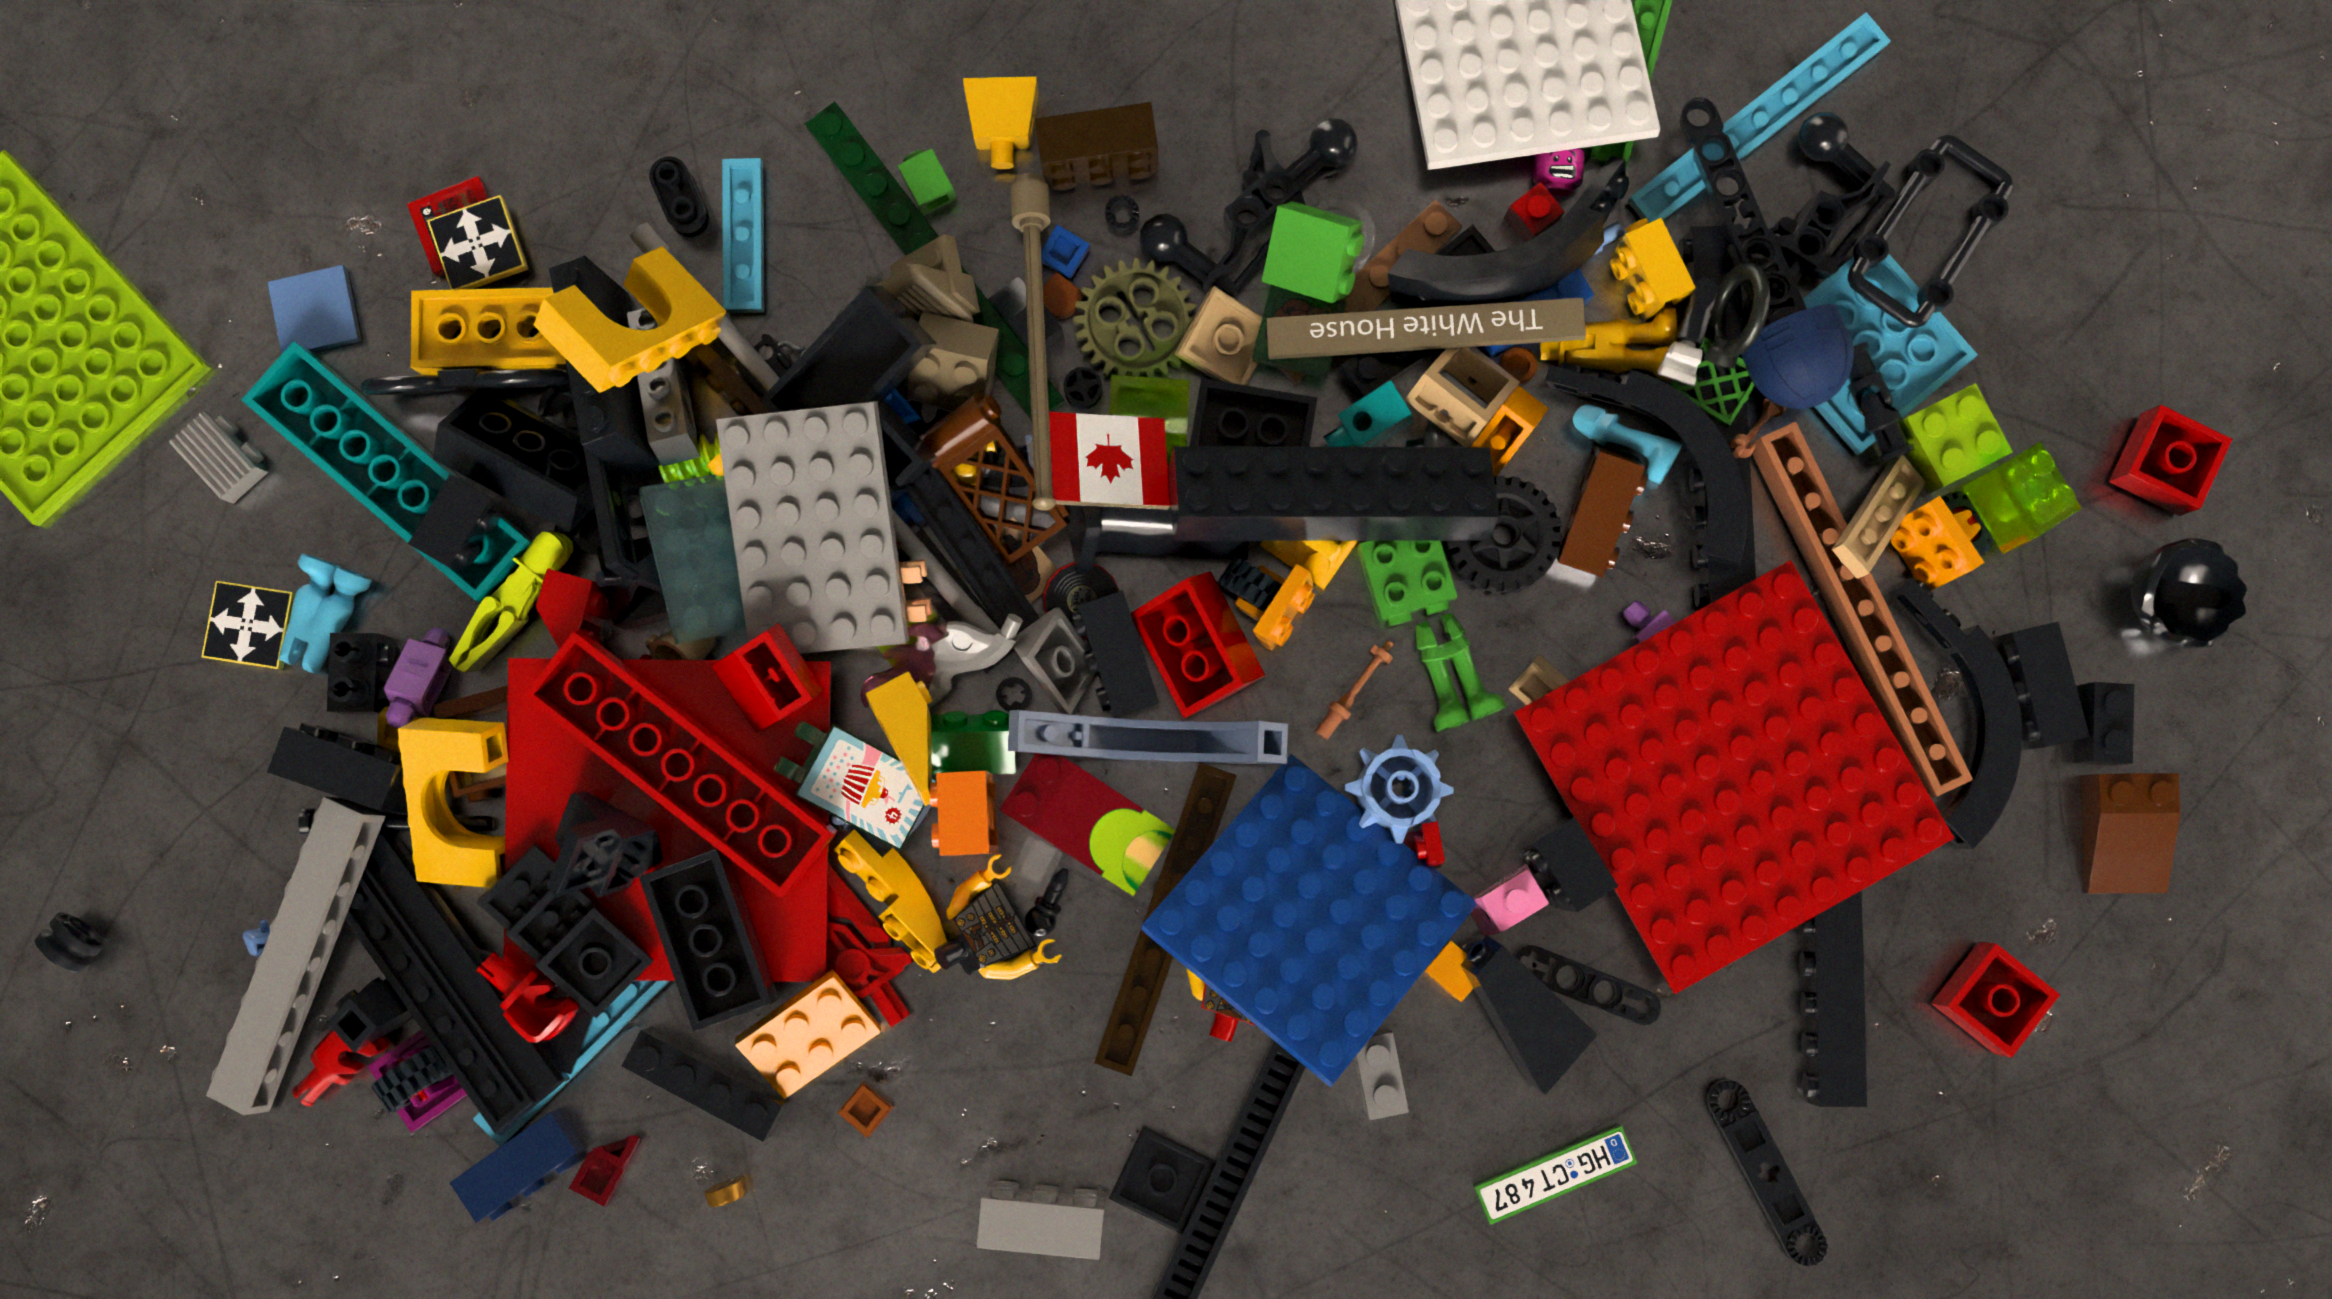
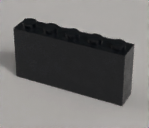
M583 255L549 268L553 293L575 285L606 317L621 326L629 328L627 313L632 312L629 293L589 258ZM566 359L581 445L626 477L660 466L661 463L648 443L637 375L632 377L622 387L613 386L599 393Z

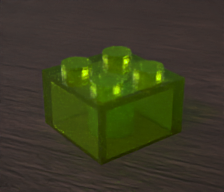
M2041 441L2004 460L1962 486L2003 554L2039 537L2082 509L2074 491L2067 485L2056 467L2053 457L2046 451Z

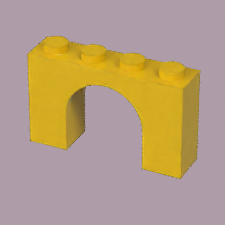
M663 246L634 258L623 284L655 318L659 326L658 328L635 330L613 322L575 285L547 296L542 301L534 326L599 393L613 386L622 387L632 377L644 371L650 373L657 369L662 362L672 357L676 359L681 358L691 348L701 343L704 345L711 343L721 332L719 326L726 310Z
M420 718L398 728V747L401 752L404 776L403 786L406 793L408 825L411 833L412 860L415 865L416 881L489 888L505 872V837L481 835L463 827L454 818L447 805L445 783L450 771L486 773L508 762L505 724L502 722Z

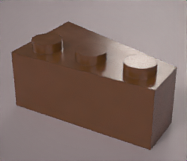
M1594 442L1590 452L1594 456L1587 475L1582 476L1579 485L1581 491L1574 509L1570 512L1562 536V542L1559 546L1560 550L1557 561L1560 564L1603 578L1606 569L1613 570L1617 562L1620 548L1615 545L1620 532L1627 533L1634 516V511L1629 510L1634 495L1639 497L1642 495L1648 480V474L1643 473L1645 466L1638 457L1607 446L1602 447Z

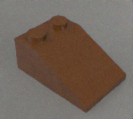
M2179 773L2080 775L2085 893H2167L2181 815Z

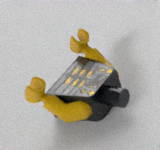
M1003 854L993 855L988 862L986 870H978L956 888L946 909L948 921L942 925L947 942L934 950L935 958L943 969L947 970L960 963L968 975L979 972L988 979L1012 980L1037 969L1040 962L1044 961L1053 964L1061 959L1062 954L1052 959H1047L1044 955V948L1048 944L1057 942L1053 939L1042 941L1038 946V951L1033 952L1031 950L1037 945L1000 882L997 881L992 884V879L1004 878L1011 871L1012 865L1003 873H998L992 868L993 861L1000 858Z

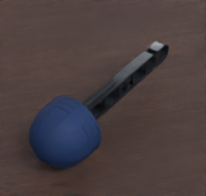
M1693 98L1682 109L1679 120L1680 128L1688 146L1694 144L1693 158L1730 243L1727 246V250L1735 267L1743 263H1750L1746 256L1747 250L1752 247L1764 249L1768 254V261L1758 266L1763 269L1769 282L1779 284L1783 290L1782 298L1774 301L1770 300L1769 309L1779 308L1786 303L1789 304L1788 307H1782L1774 314H1771L1770 310H1768L1765 324L1758 338L1746 352L1741 354L1756 388L1773 403L1793 409H1804L1820 405L1831 399L1841 390L1852 370L1854 348L1848 329L1837 305L1826 304L1806 308L1773 229L1768 230L1729 137L1722 132L1724 125L1717 108L1707 98ZM1694 109H1701L1708 114L1709 122L1704 126H1695L1689 122L1687 114ZM1710 143L1718 144L1723 149L1724 156L1719 160H1708L1703 155L1702 148ZM1726 177L1732 178L1738 184L1739 189L1733 195H1724L1717 189L1718 180ZM1741 199L1744 200L1741 201L1738 207L1743 218H1751L1746 229H1744L1742 224H1734L1737 217L1734 204L1738 203ZM1745 279L1741 283L1751 306H1753V286L1749 279Z

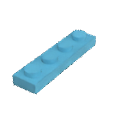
M761 158L722 159L723 308L726 310V313L764 312L763 162Z

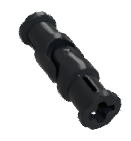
M1868 341L1853 346L1854 360L1848 377L1850 384L1847 387L1859 412L1865 417L1864 425L1867 432L1873 433L1882 454L1879 457L1880 462L1890 461L1915 450L1913 444H1908L1899 421L1902 418L1899 411L1892 407V396L1882 372L1876 371L1867 351L1870 348ZM1874 385L1880 389L1879 392L1866 394L1862 398L1864 391Z

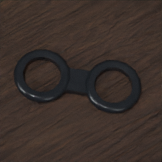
M477 368L437 371L438 375L369 378L361 383V390L368 395H403L450 392L458 387L476 386L484 389L545 387L567 384L569 382V375L567 370L560 368L493 371L492 369Z

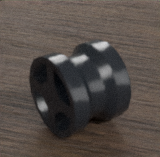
M1077 367L1066 375L1063 386L1065 398L1069 405L1074 409L1086 411L1095 408L1100 403L1103 389L1097 372L1088 367Z

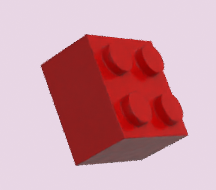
M2160 404L2140 414L2109 482L2178 516H2182L2201 509L2233 439Z
M1978 942L1931 1004L1993 1054L2012 1058L2060 994L1998 944Z

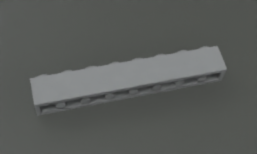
M323 797L321 804L314 813V822L307 840L300 849L299 860L292 878L285 887V896L278 914L270 925V934L263 952L256 961V970L248 990L241 999V1008L233 1028L227 1035L226 1046L219 1064L212 1073V1082L206 1094L209 1098L242 1115L270 1112L385 815L343 798Z

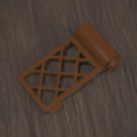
M976 393L921 433L919 437L938 456L931 466L941 472L1005 563L1010 565L1068 525L1070 520L1067 518V515L1071 513V510L1067 505L1056 504L1052 509L1048 510L1056 523L1049 528L1032 525L1034 510L1032 501L1035 499L1034 470L1001 425L1000 415L1002 411L996 400L989 395L984 396ZM995 439L999 441L1006 451L1005 465L986 461L987 445ZM979 451L978 459L971 458L972 455ZM961 463L977 466L975 485L963 483L953 469ZM985 468L1004 472L1001 491L983 487ZM1011 474L1024 476L1029 483L1028 497L1009 493ZM982 495L1000 499L998 517L986 515L981 509ZM1008 501L1027 505L1025 523L1006 519ZM1004 527L1023 531L1022 546L1012 552L1003 539ZM1031 533L1038 534L1036 537L1030 540Z

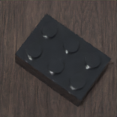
M1201 378L1190 446L1310 447L1318 397Z
M301 723L299 729L283 728L267 773L378 811L408 813L400 752L376 748L377 745L371 742L340 736V732L319 725L313 726Z

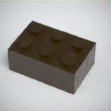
M1151 102L1035 118L1043 177L1048 187H1053L1055 190H1068L1074 188L1076 183L1091 181L1094 185L1108 184L1114 181V178L1129 176L1130 179H1144L1151 176L1152 172L1159 171L1158 144Z

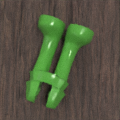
M1452 613L1441 616L1444 633L1448 639V642L1437 646L1435 635L1427 621L1416 626L1417 649L1421 650V660L1426 663L1438 697L1439 711L1433 718L1437 732L1451 729L1470 721L1467 711L1457 696L1445 662L1451 658L1457 670L1472 721L1507 708L1502 695L1487 692L1483 686L1469 646L1471 643L1464 636L1466 630Z

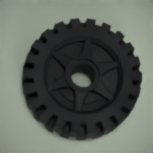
M1505 476L1494 477L1500 516L1496 526H1504L1509 529L1512 536L1509 544L1498 543L1493 537V531L1488 540L1443 541L1446 547V556L1453 564L1452 568L1457 574L1459 573L1465 582L1477 586L1476 588L1479 590L1501 594L1524 589L1541 579L1558 556L1559 546L1562 542V533H1560L1562 524L1560 517L1556 515L1557 508L1553 502L1550 503L1548 501V495L1543 490H1537L1535 488L1536 485L1529 481L1523 482L1520 481L1521 478L1514 476L1511 478H1505Z

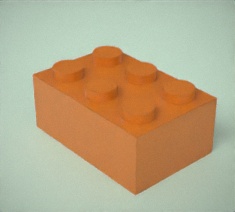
M987 771L936 773L937 782L930 783L931 807L938 808V823H932L931 826L933 848H939L940 856L998 854L995 775Z

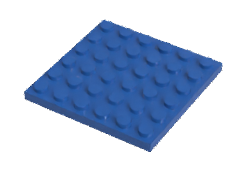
M1291 754L1287 758V764L1280 766L1143 923L1141 930L1329 1087H1332L1477 904L1434 867H1427L1424 859L1418 860L1417 854L1404 843H1395L1392 834L1378 823L1361 828L1359 822L1364 811Z

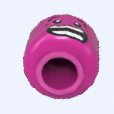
M1581 148L1536 154L1533 171L1534 184L1537 185L1541 182L1553 197L1570 196L1572 191L1579 188L1583 183L1584 151Z

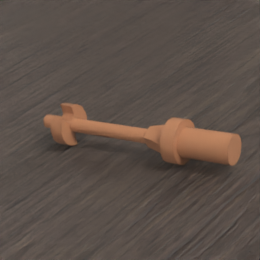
M1765 398L1762 403L1764 408L1762 416L1747 435L1738 434L1731 441L1730 447L1736 448L1733 451L1734 457H1750L1756 448L1755 444H1750L1769 418L1781 416L1787 407L1775 404Z
M1387 640L1382 648L1377 647L1375 644L1373 645L1370 652L1375 656L1350 691L1347 694L1345 693L1337 702L1332 701L1328 706L1330 711L1315 730L1322 738L1328 740L1343 719L1348 720L1351 716L1349 710L1354 702V697L1380 662L1384 661L1389 665L1393 657L1388 653L1394 645L1391 641Z

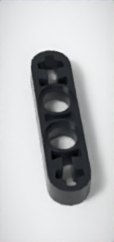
M1523 945L1516 949L1513 954L1520 961L1522 956L1529 957L1533 951L1536 953L1535 960L1548 966L1550 958L1555 959V963L1549 969L1547 983L1542 981L1546 973L1537 969L1530 970L1551 991L1638 1025L1652 1024L1661 1013L1660 1000L1651 991L1534 945ZM1564 966L1573 967L1578 975L1577 983L1569 989H1563L1557 983V973ZM1601 981H1608L1614 987L1615 995L1609 1003H1599L1594 997V988ZM1625 987L1629 989L1625 997L1636 1001H1641L1643 996L1647 997L1646 1004L1651 1007L1649 1014L1642 1013L1637 1018V1010L1625 1004H1622L1621 1012L1616 1010L1623 1000Z

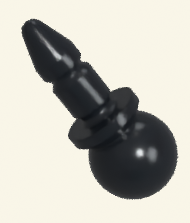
M1062 868L1052 878L1051 885L1048 886L1044 896L1035 899V906L1025 916V926L1034 936H1046L1055 928V915H1058L1061 911L1058 902L1062 895V890L1067 885L1068 870L1066 868Z

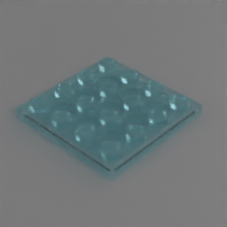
M714 474L641 487L638 492L675 645L746 631L724 476H716Z

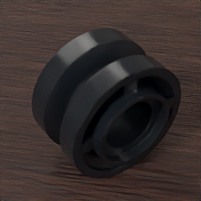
M62 912L57 913L50 921L49 925L52 930H42L34 940L37 948L48 960L61 968L75 973L83 972L90 964L88 955L97 956L105 947L103 939L92 926L75 916Z

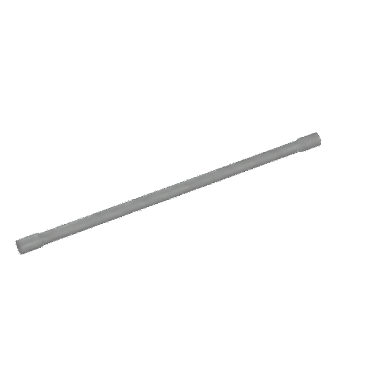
M646 222L639 225L631 233L630 238L644 254L663 246L675 258L669 246L649 223ZM724 315L719 326L721 332L718 337L767 393L780 378L727 316ZM892 508L895 537L901 542L902 550L911 560L925 559L927 568L926 578L957 612L962 621L983 631L995 632L999 629L983 609L970 599Z

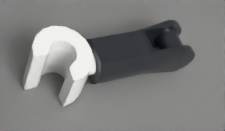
M1710 278L1698 280L1695 284L1696 288L1688 296L1675 342L1671 344L1663 357L1658 369V375L1695 386L1698 364L1701 363L1702 350L1699 348L1702 346L1711 317L1710 312L1713 309L1718 294L1717 283Z

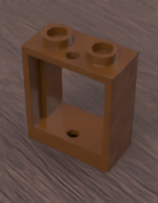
M508 685L434 704L435 718L461 720L506 708ZM450 771L448 773L454 797L468 798L469 803L493 798L492 791L506 788V775L473 783L470 772Z

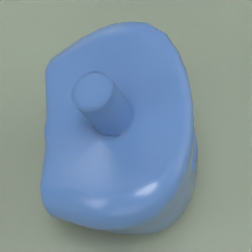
M267 919L259 921L260 928L243 932V940L250 955L260 956L263 952L270 934V926Z

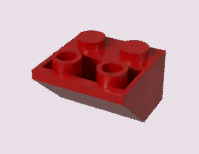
M547 568L536 608L557 647L560 649L573 631L585 632L600 645H603V635H600L604 619L608 620L611 616L605 587H599L592 580Z
M779 622L711 665L756 733L809 702L823 690Z

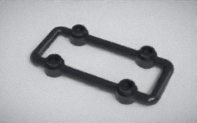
M1952 135L1938 137L1929 149L1920 151L1909 164L1910 179L1874 233L1864 235L1853 248L1854 263L1847 274L1848 283L1855 292L1909 328L1924 326L1933 313L1942 311L1952 302L1954 297L1952 283L1987 229L1998 225L2006 218L2009 212L2006 200L2013 189L2011 176L1994 162ZM1946 151H1949L1996 183L1997 187L1993 193L1985 194L1974 205L1972 209L1973 224L1938 278L1930 279L1919 289L1917 293L1919 307L1914 313L1866 280L1864 275L1868 268L1877 267L1888 256V238L1923 185L1932 183L1942 174L1945 168L1943 155Z

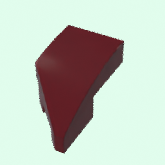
M632 1135L626 1139L593 1148V1151L587 1154L568 1189L606 1208L641 1138Z

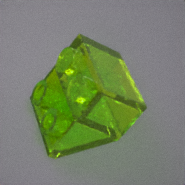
M1111 375L1109 415L1164 418L1167 464L1170 465L1174 446H1186L1190 380Z

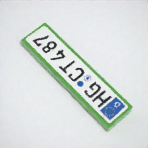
M1618 1124L1473 1186L1489 1224L1492 1225L1635 1165L1637 1160L1622 1125Z

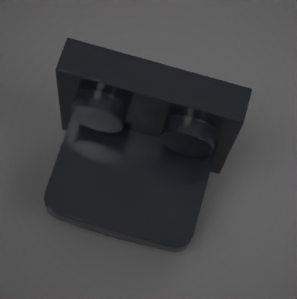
M579 791L571 794L555 835V840L561 851L554 864L547 888L557 898L590 887L599 898L631 887L635 878L646 874L663 860L658 832L652 825H647L591 793Z

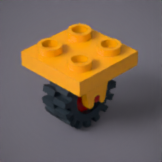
M1955 491L1952 494L1950 492L1943 497L1938 496L1906 514L1891 538L1893 547L1899 552L1915 580L1922 581L1931 591L1985 563L1981 556L1990 551L1992 548L1990 543L1995 541L1996 534L1989 532L1996 528L1995 521L1988 522L1987 517L1992 514L1989 509L1984 512L1982 511L1981 507L1984 505V502L1980 499L1972 502L1974 495L1971 493L1963 495L1962 491Z
M1233 557L1217 581L1220 589L1236 601L1234 603L1236 608L1258 622L1253 629L1256 639L1260 645L1271 652L1277 644L1283 646L1294 629V626L1291 625L1292 620L1298 611L1304 614L1315 597V594L1312 592L1314 585L1310 572L1298 564L1295 565L1287 579L1261 564L1257 568L1246 561H1242L1240 558Z

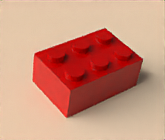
M1211 571L1186 578L1131 612L1133 622L1183 718L1214 706L1266 676Z

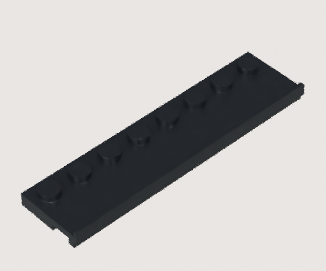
M390 831L378 834L345 920L495 1134H502L564 1081L569 1080L570 1077L544 1041L528 1042L503 1016L505 1011L499 1006L504 1001L502 998L504 993L483 975L476 972L478 967L485 961L481 952L433 885L429 882L416 881L415 865L412 856L398 836Z

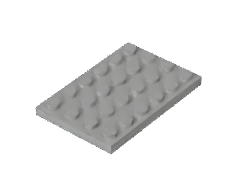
M878 401L716 419L748 642L779 622L799 653L907 643L909 641Z

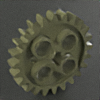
M1135 258L1132 268L1127 269L1121 259L1118 261L1117 272L1115 273L1110 267L1105 265L1103 268V280L1094 274L1091 276L1090 281L1094 290L1088 287H1082L1081 295L1088 301H1076L1075 309L1084 313V315L1073 317V324L1083 327L1082 330L1075 333V340L1087 341L1081 348V355L1093 353L1094 357L1091 360L1090 366L1093 368L1103 363L1105 365L1103 377L1108 376L1112 370L1116 371L1117 383H1121L1127 374L1131 375L1132 383L1135 386L1140 375H1145L1148 383L1152 384L1155 371H1158L1162 377L1166 378L1169 374L1167 364L1176 369H1179L1182 364L1180 359L1174 354L1193 320V317H1188V314L1196 310L1197 304L1185 303L1191 290L1184 289L1179 291L1177 287L1182 278L1178 276L1169 281L1166 278L1169 271L1167 266L1159 274L1154 272L1155 265L1153 260L1149 262L1146 269H1141L1139 259ZM1138 288H1145L1151 292L1153 300L1147 304H1140L1134 299L1132 292ZM1118 292L1124 294L1134 318L1140 319L1142 317L1144 319L1141 330L1147 340L1154 346L1155 350L1153 352H1150L1145 346L1139 328L1136 325L1128 326L1130 313L1123 302L1118 299ZM1106 306L1113 307L1119 312L1120 318L1116 322H1105L1100 317L1099 310ZM1164 321L1170 325L1172 334L1165 338L1158 337L1154 334L1152 325L1155 322ZM1126 339L1132 340L1138 345L1139 352L1134 356H1125L1119 351L1118 344Z

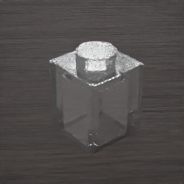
M1028 835L1007 879L1015 882L1012 889L1031 899L1034 898L1036 893L1044 896L1065 853Z

